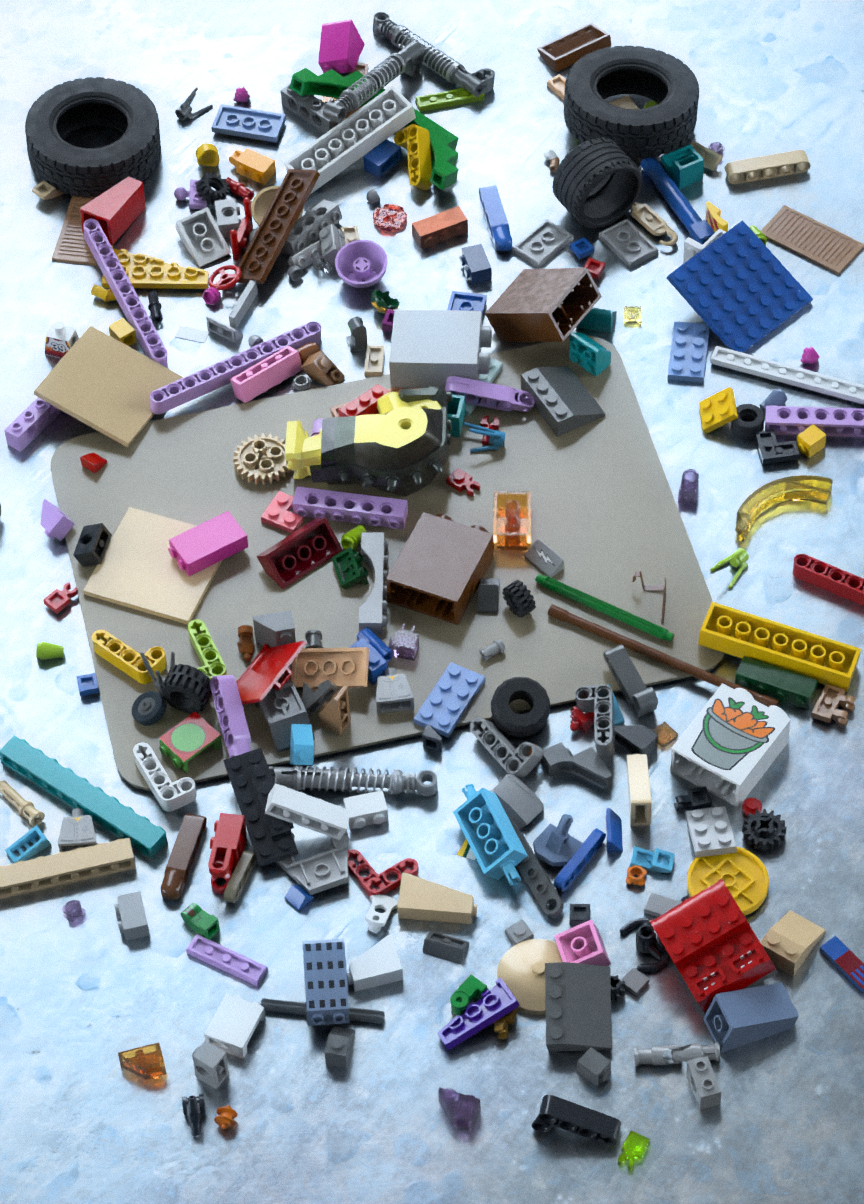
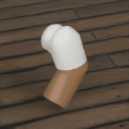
M548 149L543 153V157L546 158L545 160L551 161L549 170L556 172L560 158L554 150Z

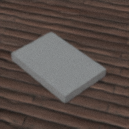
M546 219L513 246L512 252L535 267L540 268L573 240V235Z
M628 219L599 233V238L629 268L644 262L659 252V249Z

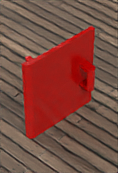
M299 641L275 647H269L267 644H264L258 655L236 681L242 705L262 701L272 687L280 691L293 674L289 665L307 643ZM284 673V674H285L284 677L280 680V682H277L278 679H279V678L282 676V674Z

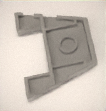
M347 830L340 840L330 837L335 849L295 862L294 857L291 856L276 861V863L309 895L349 882Z

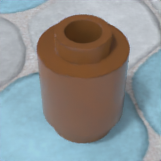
M308 342L295 349L299 352L302 365L310 355L320 351L315 342Z

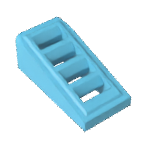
M36 825L5 849V852L16 863L29 859L46 849L51 843ZM32 842L34 845L30 847L28 843ZM22 846L26 847L27 850L25 852L21 849ZM17 850L21 855L17 857L14 851Z

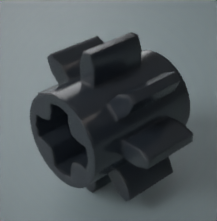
M618 975L610 976L611 1000L618 1001L620 995L625 996V981H620Z

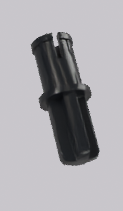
M155 290L149 291L147 294L149 300L148 310L151 313V320L156 324L163 321L161 313L162 304L159 302L157 292Z

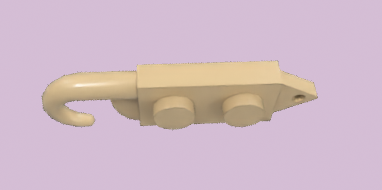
M635 202L633 204L631 216L652 235L660 236L667 233L672 238L669 242L660 240L662 245L672 246L677 243V233L667 225L663 218L646 203L639 204Z

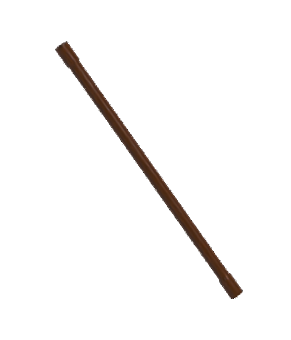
M553 604L548 610V615L568 622L619 645L621 644L628 649L712 685L720 687L723 683L733 689L743 688L753 696L755 701L767 707L772 705L778 707L779 701L758 694L580 618Z

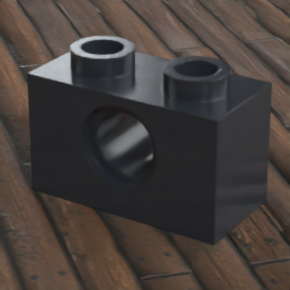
M103 523L84 526L73 556L83 567L102 564L112 534Z

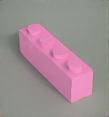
M286 346L232 377L230 381L235 397L244 403L249 402L275 385L281 384L287 378L296 375L302 370L299 352L290 346Z

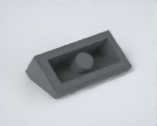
M430 931L424 939L422 952L461 964L470 942Z

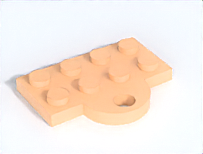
M303 648L292 661L293 674L291 675V681L296 688H303L305 682L315 691L319 684L327 680L334 683L339 690L344 685L348 689L367 687L369 648Z

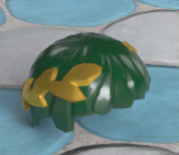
M374 290L371 295L372 306L383 314H386L388 309H398L400 302L397 298H391L389 291Z

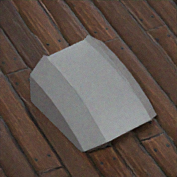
M506 774L490 790L497 795L508 818L512 819L519 829L528 825L543 810L544 804L513 774Z

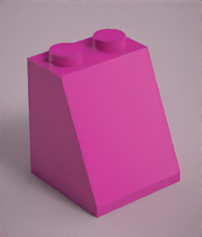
M352 19L322 24L318 64L323 73L331 69L337 73L355 70L365 43Z

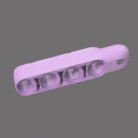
M450 376L446 379L445 391L452 392L453 395L465 396V403L502 411L516 410L528 412L533 409L535 403L533 396L527 391L458 376Z
M233 675L213 676L210 681V688L229 757L251 751V737L235 677Z

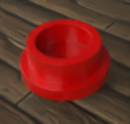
M747 798L742 803V810L747 816L749 813L755 815V810L762 811V803L756 798Z

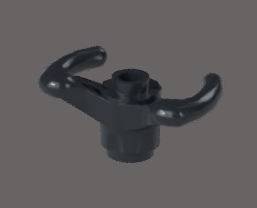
M650 918L634 919L620 929V933L625 935L631 929L640 926L636 931V948L640 952L651 953L659 959L658 962L653 964L637 965V970L640 972L657 971L670 962L669 954L662 949L657 941Z

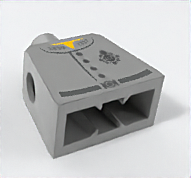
M387 668L384 671L385 676L377 678V714L413 710L414 697L406 675L396 674L394 668Z
M73 809L72 816L62 819L58 838L59 852L72 851L80 847L85 848L97 844L92 817L84 815L83 809Z

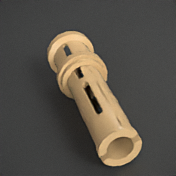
M6 780L0 781V793L18 809L19 815L25 817L32 827L40 825L45 818V814L42 811H38L32 801H26Z

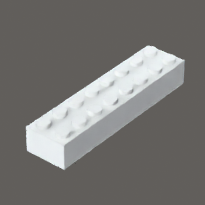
M393 86L389 87L284 163L286 172L289 169L317 170L320 176L311 191L313 193L414 120L416 116L413 105Z

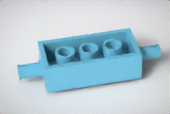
M473 784L465 785L462 788V792L467 800L454 810L453 813L483 873L497 880L505 875L509 885L518 884L521 881V877L515 866L528 855L495 793L485 788H481L476 792Z

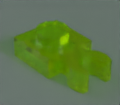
M631 1130L621 1147V1151L624 1153L618 1157V1165L620 1166L623 1161H629L628 1170L631 1171L634 1167V1158L642 1159L650 1145V1139Z

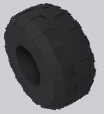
M513 677L505 680L497 687L491 701L493 721L500 730L510 736L528 737L542 729L550 712V700L547 691L536 680L534 681L528 677ZM514 700H524L529 703L532 710L527 714H517L511 710L509 704Z

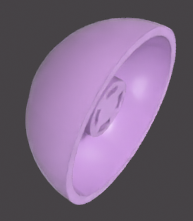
M355 240L347 243L339 250L335 258V267L339 277L346 284L355 288H367L378 283L383 278L388 265L384 249L379 244L370 240Z

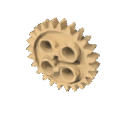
M262 433L261 437L258 438L255 434L254 439L247 437L248 442L241 441L242 446L237 445V451H234V468L237 470L238 475L242 474V479L248 477L249 483L255 480L256 485L259 481H262L263 485H265L266 481L272 484V479L279 481V476L285 478V472L290 473V470L287 469L288 461L285 460V439L279 441V436L272 438V435L269 434L268 437H265L264 433Z

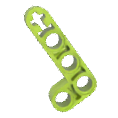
M199 619L190 621L188 624L189 639L202 667L197 669L207 675L210 680L213 676L227 675L226 666L205 623Z

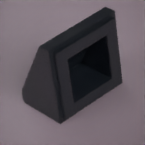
M427 724L422 734L423 747L441 752L442 738Z

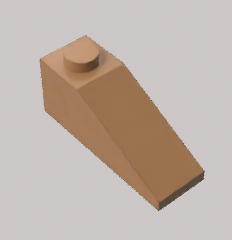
M345 685L326 706L320 709L318 714L320 726L338 735H341L351 722L348 687Z

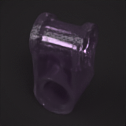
M687 469L683 472L677 503L689 502L693 503V505L697 504L699 473L695 469Z

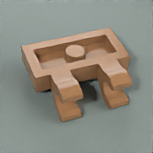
M826 684L811 712V717L830 723L833 719L837 724L845 726L848 721L846 718L848 712L838 710L837 708L841 705L844 709L853 711L856 698L845 695L844 689Z

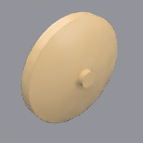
M546 939L526 940L511 947L501 958L497 969V979L501 977L520 1005L518 1011L531 1015H546L545 963L563 962L556 942Z

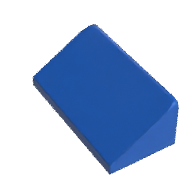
M607 808V852L622 853V820L611 808Z

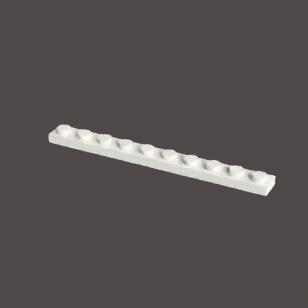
M719 346L715 347L710 358L711 364L864 404V385Z

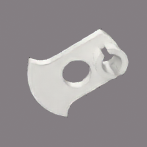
M371 895L370 900L372 904L365 917V921L369 923L368 929L370 931L379 932L381 927L385 926L392 910L397 909L398 902L386 895ZM382 908L386 912L378 913L375 909Z

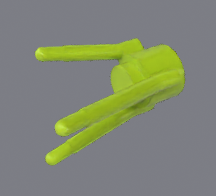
M738 548L730 556L710 568V571H714L728 562L734 567H740L728 586L731 589L742 571L748 566L746 561L749 560V555L743 548Z

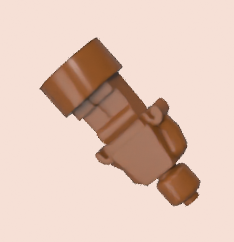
M242 625L238 627L240 642L237 643L239 652L243 655V660L249 662L256 646L251 641L253 627Z

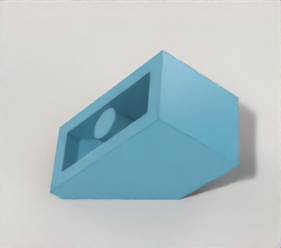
M291 724L290 764L313 765L314 741L311 724Z

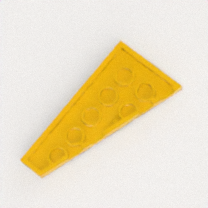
M122 248L121 250L113 249L133 288H208L209 271L191 266L182 267L176 262L167 263L163 259L141 253L132 254ZM103 275L102 288H110Z

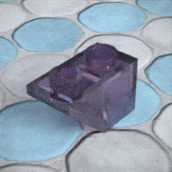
M439 1087V1103L452 1126L473 1131L481 1110L480 1099L471 1094L464 1095L450 1088L444 1089Z

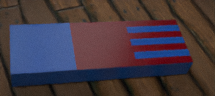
M834 936L820 947V952L861 992H864V963L840 939Z

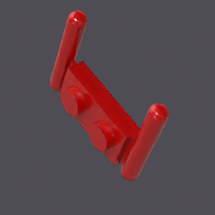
M244 198L243 200L245 217H243L238 231H230L233 260L240 259L243 249L247 247L249 234L253 230L249 198Z

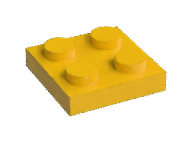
M731 387L699 402L702 428L705 433H709L738 418L734 390Z

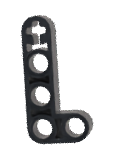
M544 1095L536 1105L531 1126L534 1130L540 1132H548L555 1126L612 1146L617 1144L621 1121L553 1095Z

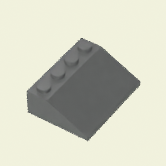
M569 366L537 367L521 374V390L527 391L533 396L535 400L534 407L557 437L605 416V412Z
M570 962L545 963L546 1046L548 1051L589 1050L590 1047L595 1050H611L610 967Z

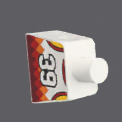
M62 321L51 324L45 336V355L63 358L79 339L76 329L66 327Z

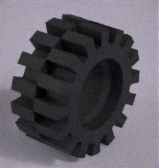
M208 172V174L205 173L196 186V192H199V197H203V201L206 199L208 204L212 202V205H215L214 201L225 200L230 187H228V182L225 183V178L221 179V175L216 176L217 173L212 175L211 172Z
M519 580L503 588L502 594L504 595V600L507 601L506 605H509L511 611L513 610V614H517V617L522 618L536 608V603L533 600V595L530 594L531 591L527 590V586L523 585V582H519Z

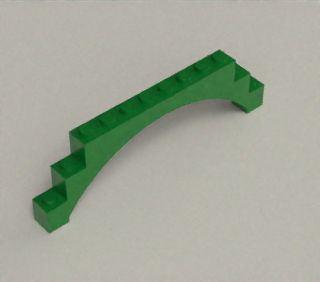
M304 68L292 74L290 89L301 96L315 95L338 99L344 90L355 84L364 75L356 71L343 77L331 69L318 76L309 69ZM381 89L361 106L366 105L368 102H370L372 99H374L379 94L384 92L386 89ZM414 108L416 118L403 128L415 124L429 131L432 167L429 182L444 190L456 183L459 171L456 167L459 155L456 152L459 137Z

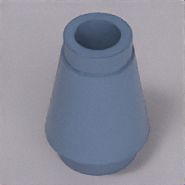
M780 388L774 389L759 406L765 413L766 406L784 405L785 401H787V396Z

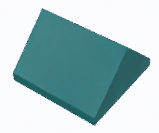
M593 307L577 327L611 333L617 311Z

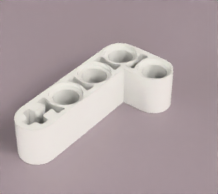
M147 743L135 745L133 748L135 764L163 810L171 812L192 803L196 799V787L193 779L185 777L172 783L151 747Z

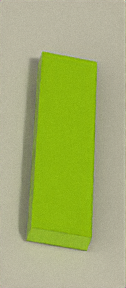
M463 88L415 97L419 112L485 100L484 93L479 95V97H475Z

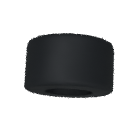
M753 404L737 406L738 418L731 421V430L739 438H755V431H762L764 429L765 418L762 409Z

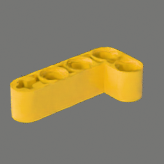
M412 124L399 130L395 134L394 142L407 149L410 184L426 191L432 185L429 182L432 173L430 134L427 129Z
M97 630L92 634L93 648L96 654L141 684H148L153 681L143 659L137 651L105 630ZM152 647L144 654L155 676V671L158 670L161 673L166 668V655L162 647Z

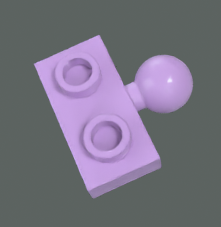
M190 179L189 191L184 187H177L174 190V197L180 201L188 197L189 209L202 210L206 208L207 200L203 201V197H199V192H196V186L200 180Z

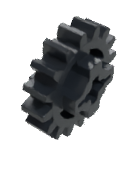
M763 809V813L755 810V815L749 813L748 819H744L742 825L743 839H748V845L755 844L754 849L761 846L763 851H765L766 847L773 850L774 844L779 847L780 842L785 840L787 829L785 827V820L780 821L781 815L774 816L773 810L770 813H767L766 809Z

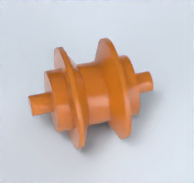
M230 1105L216 1110L219 1116H216L214 1121L221 1129L225 1130V1128L235 1125L233 1119L237 1117V1112Z

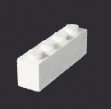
M275 783L268 794L265 814L340 840L347 830L350 810Z

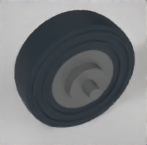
M155 691L141 694L132 706L133 718L143 726L157 723L166 711L164 698Z

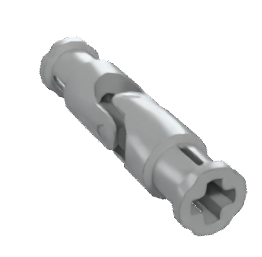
M715 1042L714 1045H701L700 1043L689 1044L683 1047L670 1045L653 1046L651 1049L638 1050V1048H634L635 1067H638L639 1064H652L653 1066L679 1064L683 1061L687 1062L704 1056H708L709 1060L716 1059V1061H720L719 1042ZM672 1049L671 1055L673 1060L664 1059V1053Z

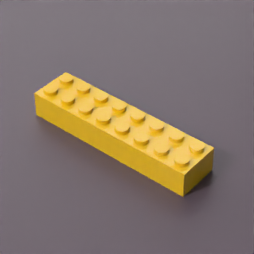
M712 602L698 640V645L742 659L746 656L816 679L820 684H829L844 689L846 692L850 686L861 652L860 648Z

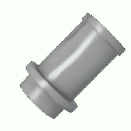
M500 639L494 640L491 645L479 650L483 660L487 661L498 653L502 654L503 650H505V645Z

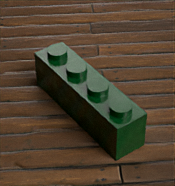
M746 656L743 657L735 675V684L758 692L761 695H767L779 701H785L809 709L817 692L818 680Z

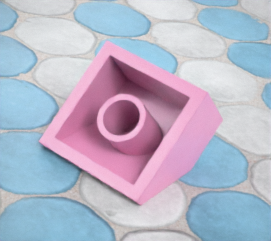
M592 919L554 935L563 962L608 966L611 964L600 932Z

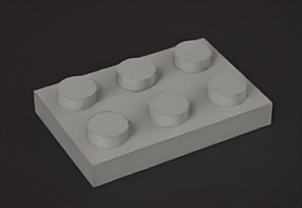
M725 806L685 811L696 857L737 853L736 842Z

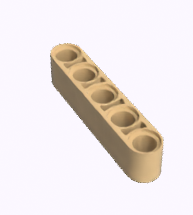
M794 150L731 161L725 165L724 169L731 184H740L804 173L810 169L811 164L804 150Z

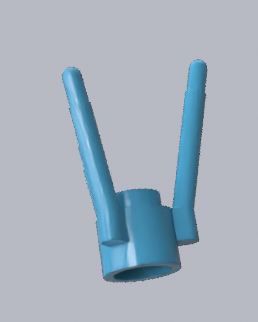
M467 422L463 423L464 426L473 428L469 429V432L489 436V443L492 444V446L470 449V452L499 450V446L504 447L505 432Z

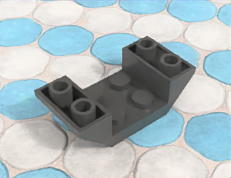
M289 679L280 691L272 687L262 701L255 702L257 708H261L270 727L271 739L277 752L290 749L291 724H310L304 704L294 683Z

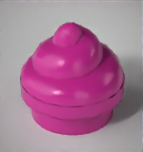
M244 86L236 88L233 101L248 102L251 96Z
M209 287L203 292V300L206 304L215 305L219 302L221 292L216 288Z
M810 346L803 350L800 361L805 364H813L817 362L820 356L813 346Z

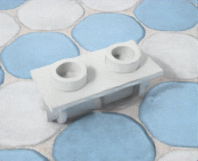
M320 241L310 244L309 247L294 256H290L289 260H287L288 264L304 269L321 259Z

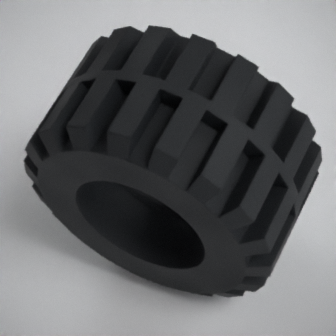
M183 664L174 665L165 677L160 687V693L164 700L173 708L188 714L194 712L199 714V712H203L212 696L211 680L195 667Z

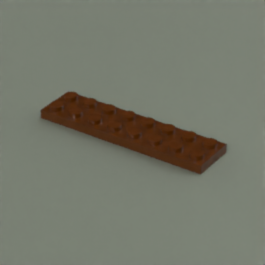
M289 169L238 265L242 272L239 283H249L250 280L257 281V284H264L320 176L317 170Z

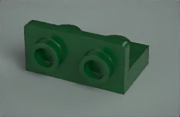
M349 547L332 557L340 585L344 590L359 581L364 585L369 584L367 579L369 574L362 564L364 559L360 552H356Z

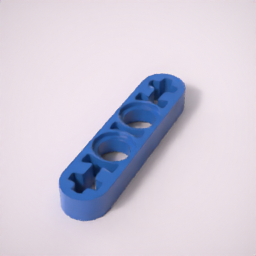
M597 828L592 831L557 875L554 881L555 888L564 892L601 847L606 833Z

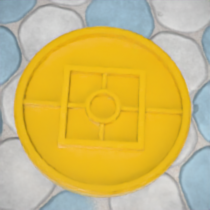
M737 847V853L696 857L688 869L687 890L690 897L722 879L744 916L758 909L768 893L769 876L766 867L756 855L740 847Z

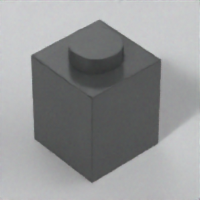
M590 1047L578 1060L577 1072L598 1086L602 1081L605 1082L610 1077L611 1061Z

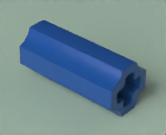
M365 627L359 631L356 636L357 641L364 637L387 662L391 660L393 651L370 628Z

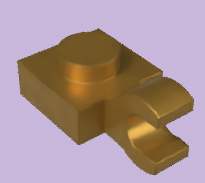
M518 1007L494 1022V1031L499 1032L498 1039H507L508 1024H514Z

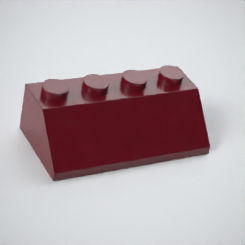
M326 517L315 518L259 554L257 558L265 573L284 589L341 552L343 548Z

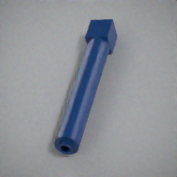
M649 157L643 159L641 167L689 231V238L703 245L715 233L706 220H702L657 158Z

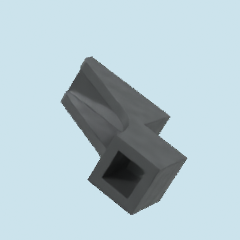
M560 742L543 750L541 764L550 777L559 773H573L603 789L612 787L613 773L609 767L605 766L603 758L596 753L593 747L572 755L570 749Z

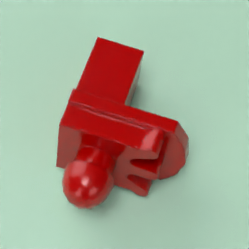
M575 706L571 708V731L580 729L585 732L594 723V712L583 713Z

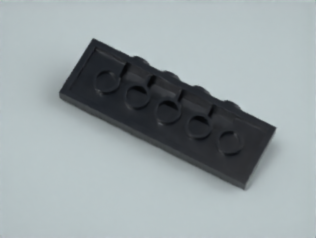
M262 748L223 760L241 814L245 817L246 829L259 866L261 867L297 855L298 850L291 833V829H294L293 823L265 814L268 794L275 785L273 777H276L273 766H268Z

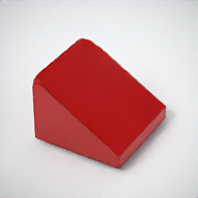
M94 452L80 457L81 465L95 474L107 463L106 459Z

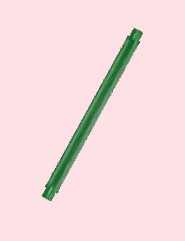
M540 574L536 576L535 582L540 583L541 586L662 640L672 642L675 634L669 632L668 629L551 577Z

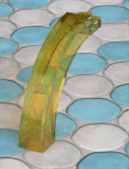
M799 475L777 479L761 486L744 500L737 511L735 527L737 540L744 542L754 521L763 512L778 504L790 501H813L826 505L832 492L833 479L813 475Z

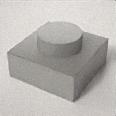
M523 919L505 928V934L514 945L534 938V933Z

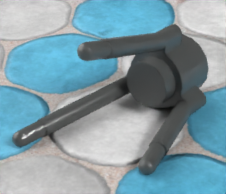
M195 87L187 99L175 110V114L179 119L185 120L187 118L191 120L194 116L213 107L210 104L194 113L191 112L193 109L188 103L196 94L198 87Z
M141 652L140 656L154 682L155 688H157L158 693L161 695L160 687L166 676H161L158 670L155 671V676L147 658ZM171 652L170 669L175 665L174 652Z

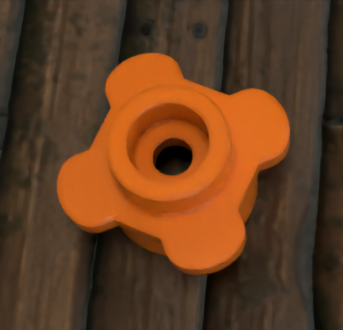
M640 866L627 868L628 877L625 879V882L629 885L638 884L643 886L646 882L644 879L647 874L646 869Z

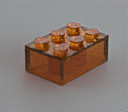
M494 491V549L528 550L531 547L532 491Z

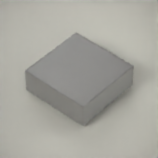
M633 967L620 981H625V989L637 996L648 985L650 979Z

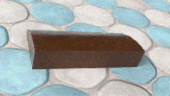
M591 22L538 47L537 51L543 60L553 70L558 72L573 65L577 60L590 52L593 53V51L598 49L602 50L603 48L611 47V36Z

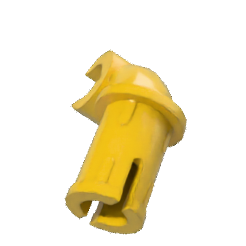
M97 284L93 285L91 295L103 299L106 303L117 300L111 289L107 290Z

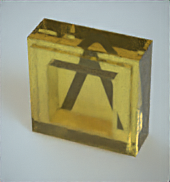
M624 306V323L641 324L642 306Z

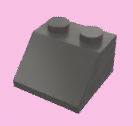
M291 610L253 616L255 641L262 647L264 644H267L269 647H275L296 642Z

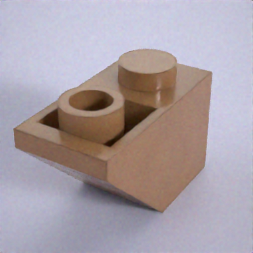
M323 351L310 355L301 366V369L312 381L325 386L340 384L345 378V375Z

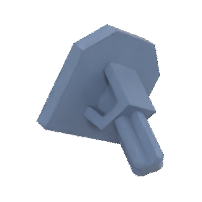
M563 814L557 827L550 823L533 842L535 856L551 866H565L583 844L568 833L573 822L571 815Z

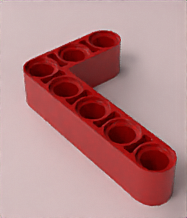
M798 554L794 557L792 573L796 578L864 606L863 578L806 554Z

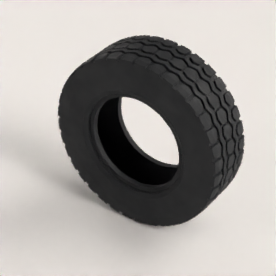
M633 45L598 49L577 60L568 72L564 93V121L569 132L580 143L595 138H608L613 140L630 159L658 157L661 154L665 155L670 153V151L678 149L693 134L698 113L699 84L693 71L686 64H683V61L678 58L676 59L675 56L669 53L666 54L664 51ZM620 94H635L652 99L658 104L646 109H625L614 106L604 99Z
M85 77L84 79L77 78L73 81L63 82V84L53 86L52 89L50 88L44 94H41L37 101L35 100L26 116V145L32 170L41 181L44 180L55 187L57 191L60 190L61 193L67 195L96 198L127 177L143 182V179L145 180L153 172L160 158V125L156 107L146 93H143L142 90L134 85L127 84L121 80L106 79L105 77ZM92 125L111 127L124 134L119 140L108 146L92 149L76 147L63 140L72 131Z

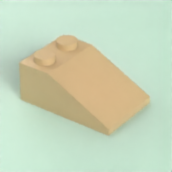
M790 910L768 930L760 943L774 966L794 976L826 930Z

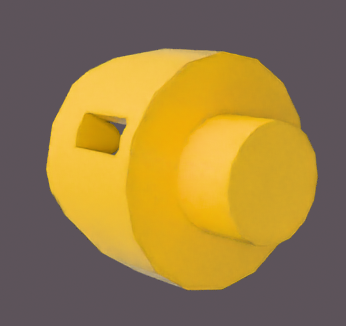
M204 143L195 151L198 165L216 167L220 162L218 149L213 144Z

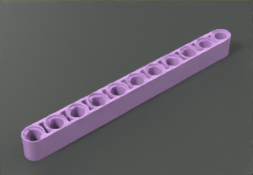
M95 219L86 220L83 224L84 239L129 324L135 329L136 337L147 357L167 367V349L99 222Z
M316 321L308 322L156 389L150 394V410L155 414H162L230 384L232 377L286 346L296 349L308 342L319 344L322 326Z

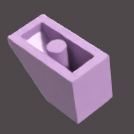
M44 499L40 525L45 529L44 533L51 539L55 537L62 541L75 523L57 506Z

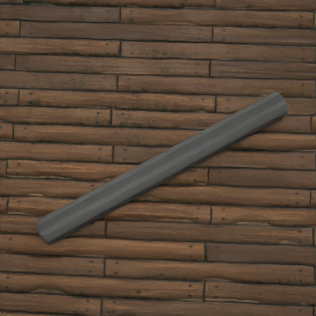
M262 998L261 1006L264 1007L265 1011L307 1015L306 1002ZM349 1007L350 1020L373 1023L384 1022V1011Z

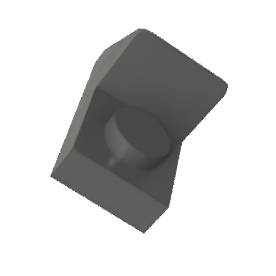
M481 578L478 594V613L497 614L500 579Z
M327 680L319 684L315 691L304 682L302 702L307 714L311 716L339 690L338 687Z

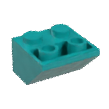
M571 332L569 335V358L572 362L579 364L587 372L595 376L611 364V352L585 334Z

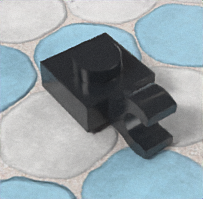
M706 786L688 789L686 795L676 796V803H674L676 811L684 810L688 806H691L692 810L711 807L712 805Z

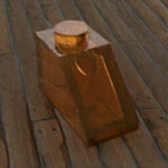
M159 1042L118 1053L120 1066L144 1079H156L167 1074Z

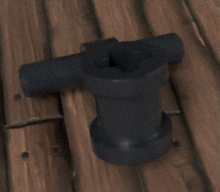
M199 1094V1096L191 1095L189 1097L182 1096L183 1113L188 1115V1121L191 1122L192 1135L198 1136L201 1133L199 1124L201 1113H205L204 1094Z

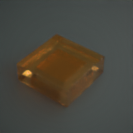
M666 722L653 729L658 735V744L662 748L678 738V733Z

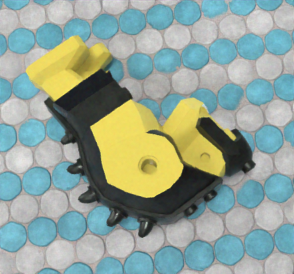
M425 386L421 389L403 388L399 393L389 392L377 400L379 414L323 419L319 435L309 437L307 431H304L300 421H288L285 460L288 461L287 469L294 470L293 479H303L310 475L312 483L327 482L328 485L362 483L364 488L371 486L400 496H408L429 485L436 475L442 472V466L448 460V445H451V434H449V431L452 430L451 420H448L447 406L448 403H452V392H446L443 388L437 386Z

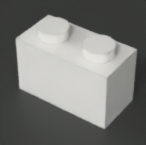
M383 790L343 798L344 808L350 810L349 829L362 828L367 825L381 824L389 821Z

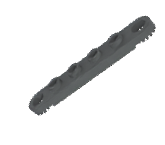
M509 818L528 855L517 864L519 871L542 910L552 917L560 915V912L563 911L564 903L517 824ZM556 901V908L550 911L549 903Z

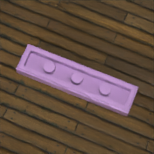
M196 934L186 949L187 954L257 987L268 972L267 966Z

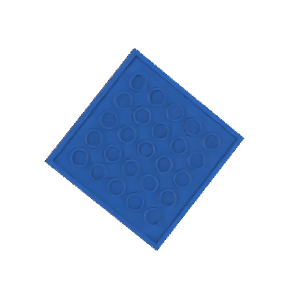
M743 220L666 277L730 350L742 353L746 352L813 300L810 294Z

